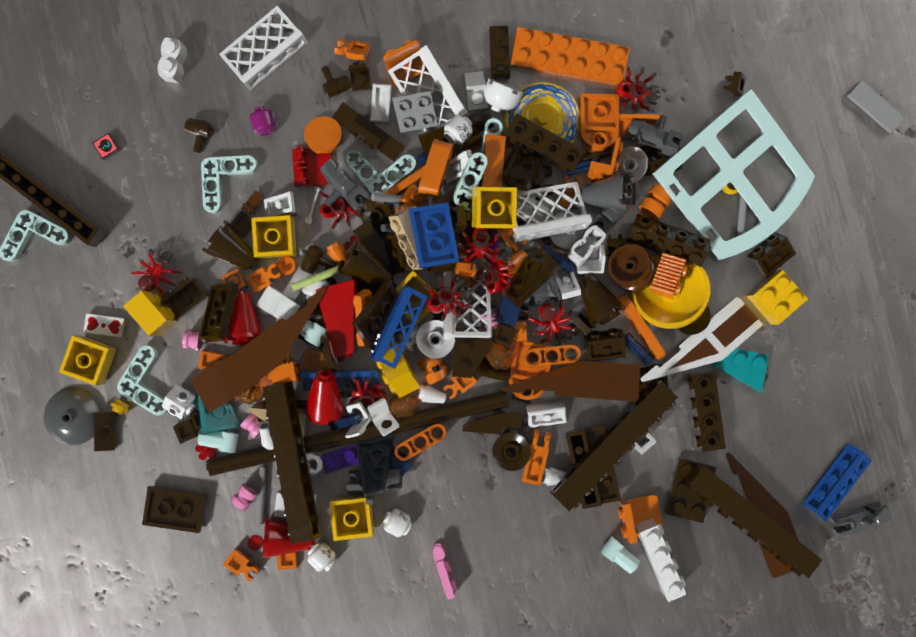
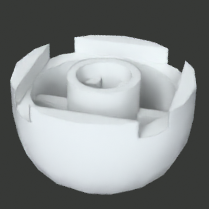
M488 78L484 90L486 101L492 105L491 109L499 113L502 110L510 111L519 104L524 93L502 82L497 83L494 79Z

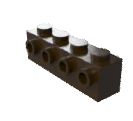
M517 113L505 133L508 137L507 141L515 145L519 142L525 146L524 150L533 155L535 152L541 154L542 160L550 164L554 161L559 164L558 168L566 173L569 170L572 172L575 170L585 152L582 148Z
M637 214L627 241L660 253L664 252L684 258L686 262L702 267L709 252L711 239Z
M706 371L688 374L686 387L690 390L691 395L688 402L690 409L693 410L691 424L696 432V436H694L695 447H698V450L702 452L726 449L716 373Z

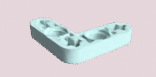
M350 150L345 156L348 166L371 193L385 194L386 191L400 183L416 169V160L411 155L402 156L380 175H378L358 150ZM351 155H358L357 160L361 164L359 168L354 161L350 163ZM404 160H411L412 167H405L403 169L404 174L402 175L396 166L399 165L402 168L405 165ZM365 168L370 169L372 172L371 176L367 179L361 176V171ZM391 171H396L398 173V179L395 181H390L388 179V173ZM384 177L386 182L390 184V186L387 187L386 184H384L381 187L383 190L382 192H374V185H381L383 183V180L381 179Z
M474 153L469 157L452 196V201L456 206H465V210L471 213L472 201L470 208H468L469 203L462 201L460 204L457 195L464 193V197L471 200L472 188L478 186L488 161L483 153ZM481 157L480 161L482 162V165H478L475 170L479 171V173L477 174L474 171H469V167L471 169H474L475 162L473 161V159ZM468 174L473 175L475 178V182L471 186L465 183V177Z
M248 155L209 157L204 159L201 163L204 209L212 214L220 212L222 209L221 176L253 174L258 169L257 160ZM238 160H240L241 164H247L248 160H250L253 166H250L249 170L246 166H240L241 170H239ZM228 161L235 163V167L231 171L225 169V164ZM210 162L215 165V168H212V174L216 175V178L211 177L210 170L207 169ZM210 181H215L217 184L216 189L213 191L207 189V184ZM208 194H217V197L213 196V201L217 203L213 210L208 206L212 203V197L207 196Z
M22 210L17 215L0 247V257L10 262L18 260L33 232L58 245L69 244L72 235L66 228L35 212ZM25 216H29L31 221L26 222ZM46 222L49 229L46 233H42L40 226ZM17 231L23 233V238L20 241H16L14 237ZM54 231L63 234L64 240L54 235ZM7 250H11L13 255L9 256Z
M143 346L138 350L119 380L117 389L122 395L157 416L163 415L168 412L166 409L158 411V406L150 403L152 400L157 404L163 403L164 398L141 384L157 359L158 352L153 346ZM149 350H151V351H150V355H152V356H151V357H147V358L144 360V358L146 357V354L144 353V351H149ZM135 365L142 367V373L139 376L133 372ZM129 382H130L129 386H130L132 389H137V390H136L135 392H134L133 390H130V389H129V390H125L126 386L124 385V383H129ZM142 391L148 394L146 402H142L139 399V394Z

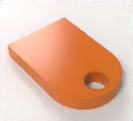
M581 93V140L592 150H607L615 144L616 138L619 135V96L617 94ZM597 136L602 137L605 143L599 145L595 142L594 138Z
M516 341L509 385L549 372L550 366H527L524 363L523 357L530 349L552 346L527 341ZM548 351L547 359L552 361L553 351ZM529 353L527 359L530 363H536L538 357L535 353ZM532 390L528 396H524L522 393H512L520 399L532 400L539 397L544 390Z

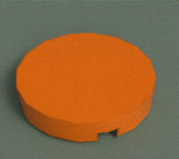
M316 117L305 127V142L310 150L315 153H331L342 142L341 127L331 117Z

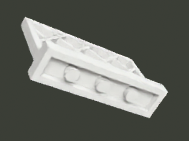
M276 6L219 55L251 91L308 42L302 32ZM279 13L281 23H272V18ZM261 27L267 28L266 36H257V32ZM271 28H280L279 36H270ZM284 28H291L294 31L289 37H283ZM252 40L251 48H243V42ZM256 40H265L264 49L255 48ZM269 40L278 41V46L275 49H268ZM231 52H238L237 60H228L226 56ZM242 52H251L250 61H241ZM255 53H264L263 59L254 61ZM240 65H249L248 71L241 75L239 73Z
M427 45L388 70L402 95H407V84L418 86L417 93L420 92L421 87L431 89L432 96L434 90L442 92L444 96L443 103L433 102L434 105L442 106L439 118L436 117L439 120L437 128L446 125L450 121L442 118L444 107L452 109L455 115L464 116L468 113ZM418 56L423 61L422 71L411 68L413 59ZM400 68L407 69L406 81L398 80L394 72ZM410 70L421 73L419 84L408 82ZM423 74L433 77L432 87L421 85ZM445 100H447L450 106L445 105ZM424 128V131H425V132H428L429 129H428V128Z
M577 182L517 192V199L523 202V204L517 209L516 217L520 215L528 220L526 225L518 226L516 221V228H513L514 234L512 235L514 243L586 229L592 223L591 215H587ZM573 188L575 193L573 199L564 194L566 189ZM548 192H553L559 196L556 202L545 197ZM535 195L540 198L539 204L536 206L528 201L529 196ZM560 198L570 203L567 210L557 204ZM542 201L553 206L549 213L539 208ZM524 204L534 209L531 217L521 211ZM572 205L580 209V215H574L569 211ZM554 208L564 213L562 218L557 219L551 215ZM536 211L546 217L544 222H538L533 219Z
M474 264L477 265V270H485V275L489 273L490 266ZM455 269L444 272L443 285L446 291H450L451 279L455 278L458 283L454 284L453 292L460 285L468 291L463 297H459L458 301L463 305L468 304L464 299L470 294L478 301L473 306L469 305L468 310L463 315H457V320L451 307L448 308L447 316L443 320V340H451L452 337L491 338L490 293L487 290L489 278L478 280L474 276L472 279L477 284L469 288L464 283L466 278L462 280L460 278L456 279V275H454ZM479 286L486 290V294L481 298L474 292ZM480 303L486 308V312L482 316L474 310ZM470 312L478 318L472 325L465 319ZM460 321L469 327L464 332L456 331V325ZM481 321L487 326V332H479L474 327Z

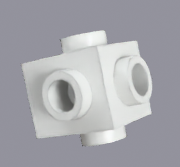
M176 384L165 396L162 407L171 415L182 419L186 414L190 415L194 410L196 396L189 390H185Z

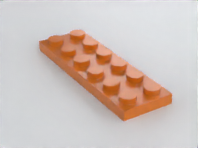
M517 27L510 66L617 86L619 82L624 81L630 47Z

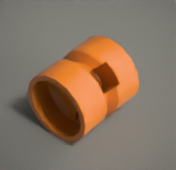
M654 184L648 192L649 197H645L642 200L639 208L651 218L660 220L665 212L664 207H669L673 200L661 185Z
M426 356L417 361L421 371L426 372L424 376L429 385L451 374L447 365L442 364L443 358H429ZM436 366L437 371L434 372L432 367Z

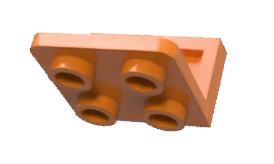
M411 39L398 49L388 50L385 56H383L387 71L421 49L419 41ZM418 56L413 59L411 68L422 71L423 61ZM400 68L394 74L398 80L406 81L408 70ZM410 70L408 81L420 76L421 73Z
M617 136L609 165L591 161L587 179H591V182L599 181L617 173L619 162L616 160H619L623 148V143L620 142L621 137Z
M652 494L619 501L620 507L617 510L619 518L623 522L621 532L623 538H626L629 543L637 542L639 535L634 525L653 518L656 524H661L663 528L656 495Z

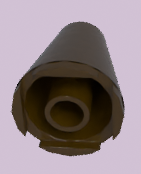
M224 220V228L218 227L207 242V245H209L208 249L203 247L202 251L245 271L248 268L252 270L258 262L255 259L256 257H254V251L231 224Z
M357 239L345 253L347 255L345 260H341L338 266V271L342 274L379 288L386 280L392 282L394 279L392 271L362 239Z
M584 274L579 278L578 284L581 289V298L592 329L597 328L596 324L599 322L601 325H604L618 317L620 310H626L624 305L594 274Z

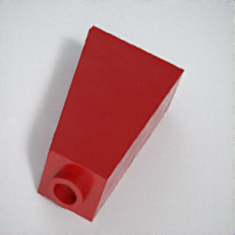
M357 279L325 286L326 291L319 301L335 358L340 356L341 359L350 358L353 356L352 353L357 350V343L355 341L357 331L352 325L356 317L353 301L354 295L357 294Z

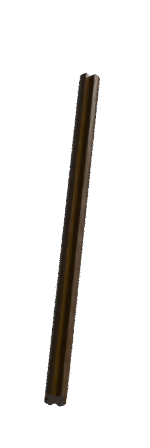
M503 391L393 416L399 424V428L391 433L395 434L510 407L507 393ZM389 420L384 421L381 427L387 429L391 427L392 422ZM370 421L366 426V430L359 436L346 438V433L352 427L348 426L305 436L303 440L306 454L382 436L373 421ZM258 447L207 459L206 469L209 472V476L275 462L274 449L269 450L265 447Z

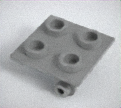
M430 90L392 97L400 133L438 126L433 96Z

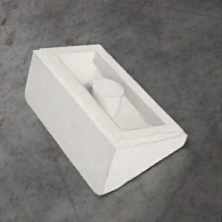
M563 400L526 405L529 428L567 423Z

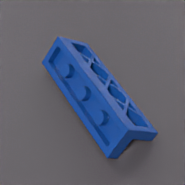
M408 286L402 288L372 352L371 360L381 362L393 369L396 368L428 296ZM412 294L421 298L418 307L411 308L409 300ZM409 312L412 321L409 325L403 327L401 317ZM401 330L404 338L401 343L395 344L393 340L394 332ZM393 348L395 358L391 363L383 359L386 350Z
M380 370L333 372L339 390H358L357 384L353 382L355 378H359L362 390L364 389L366 378H369L368 388H371L377 382L380 384ZM318 371L300 373V379H303V391H310L314 376Z
M848 443L803 502V505L826 522L872 462L863 451Z

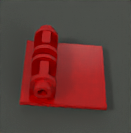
M297 146L296 149H292L294 187L331 185V183H327L320 171V168L331 159V153H315L310 148H304V146Z

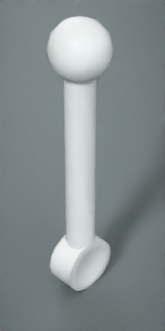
M320 186L315 187V196L310 213L305 219L307 224L313 223V212L319 192L322 191Z

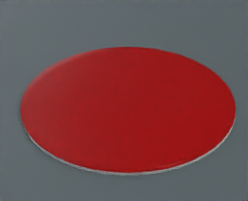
M251 536L247 542L249 549L253 551L259 550L263 544L259 536Z

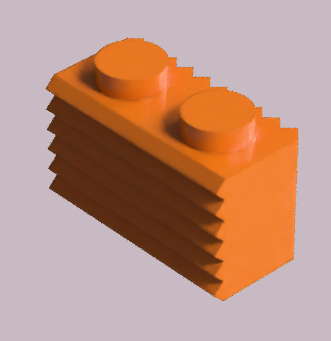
M663 252L650 287L651 293L674 299L675 294L679 295L682 284L679 283L681 276H686L689 267L686 265V259Z
M300 362L281 363L268 373L269 381H272L274 385L300 380Z

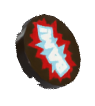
M328 333L323 334L320 337V343H324L322 354L325 364L330 369V372H336L339 370V359L334 356Z

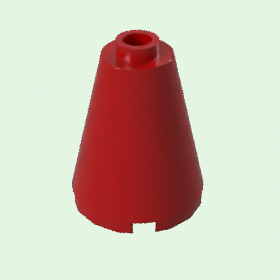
M238 291V297L233 307L234 313L230 319L229 334L224 341L225 344H228V341H232V345L247 344L262 333L251 295L247 294L246 291Z
M323 369L314 376L305 405V415L308 416L309 421L315 424L328 425L330 421L335 420L337 422L341 419L344 408L334 373Z
M270 518L265 519L263 558L309 550L311 545H315V539L313 541L291 544V539L288 535V523Z

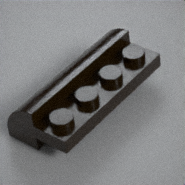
M604 424L590 427L585 426L565 433L573 466L606 433ZM613 466L608 471V476L603 481H598L594 485L595 489L593 492L581 499L583 509L602 506L605 503L621 501Z

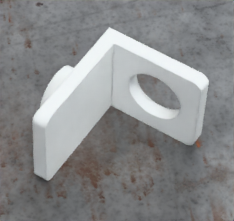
M600 245L599 259H588L582 266L577 267L578 274L604 273L606 257L604 245Z
M385 398L368 406L372 421L382 436H386L399 428V424L389 411ZM389 420L392 422L391 427L387 429L381 427L384 421Z
M357 402L349 404L345 408L350 415L354 413L353 408L359 409L362 412L360 416L362 420L359 424L352 425L345 435L346 438L361 435L372 419L362 403Z

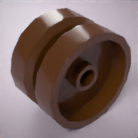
M626 244L617 248L609 258V274L621 289L636 293L645 290L652 284L656 274V267L643 247L637 244Z

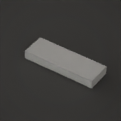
M862 80L847 95L852 102L888 133L893 132L904 119L898 111Z

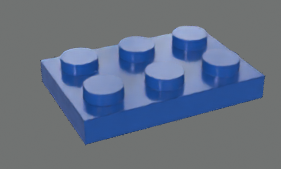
M441 203L409 208L408 212L419 269L459 262L449 204Z

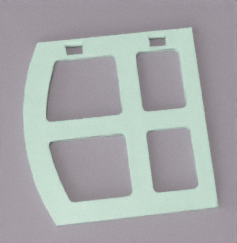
M752 89L745 92L652 173L700 236L709 238L705 232L710 229L715 238L710 242L709 248L718 260L744 252L774 233L800 205L815 178L811 169ZM746 109L762 130V134L735 158H731L716 135ZM771 145L774 146L795 175L789 190L773 211L769 209L743 173L744 169ZM703 146L718 164L720 170L690 196L673 173ZM731 182L758 217L759 223L748 231L724 241L701 212V207ZM673 183L680 190L677 194L669 187Z

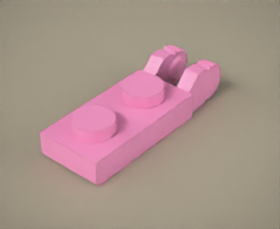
M436 543L433 545V557L447 599L450 600L455 598V591L458 589L455 580H451L449 575L452 572L450 564L444 560L445 548H443V544Z

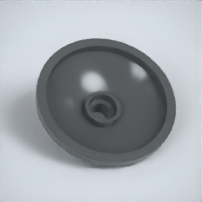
M79 388L61 390L51 397L45 407V427L51 437L62 444H83L94 437V412H102L98 400L86 390ZM66 415H69V417H70V420H69V421H67V420L65 419V416H66Z

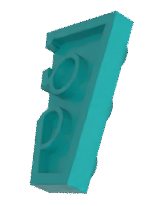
M735 349L723 360L710 363V365L762 392L769 355Z
M197 393L202 433L241 428V423L238 421L229 401L212 412H208Z

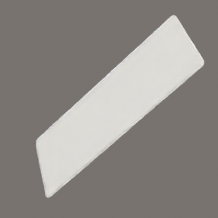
M299 267L283 294L296 300L302 288L294 291L291 284L305 279L311 274L301 270V267Z

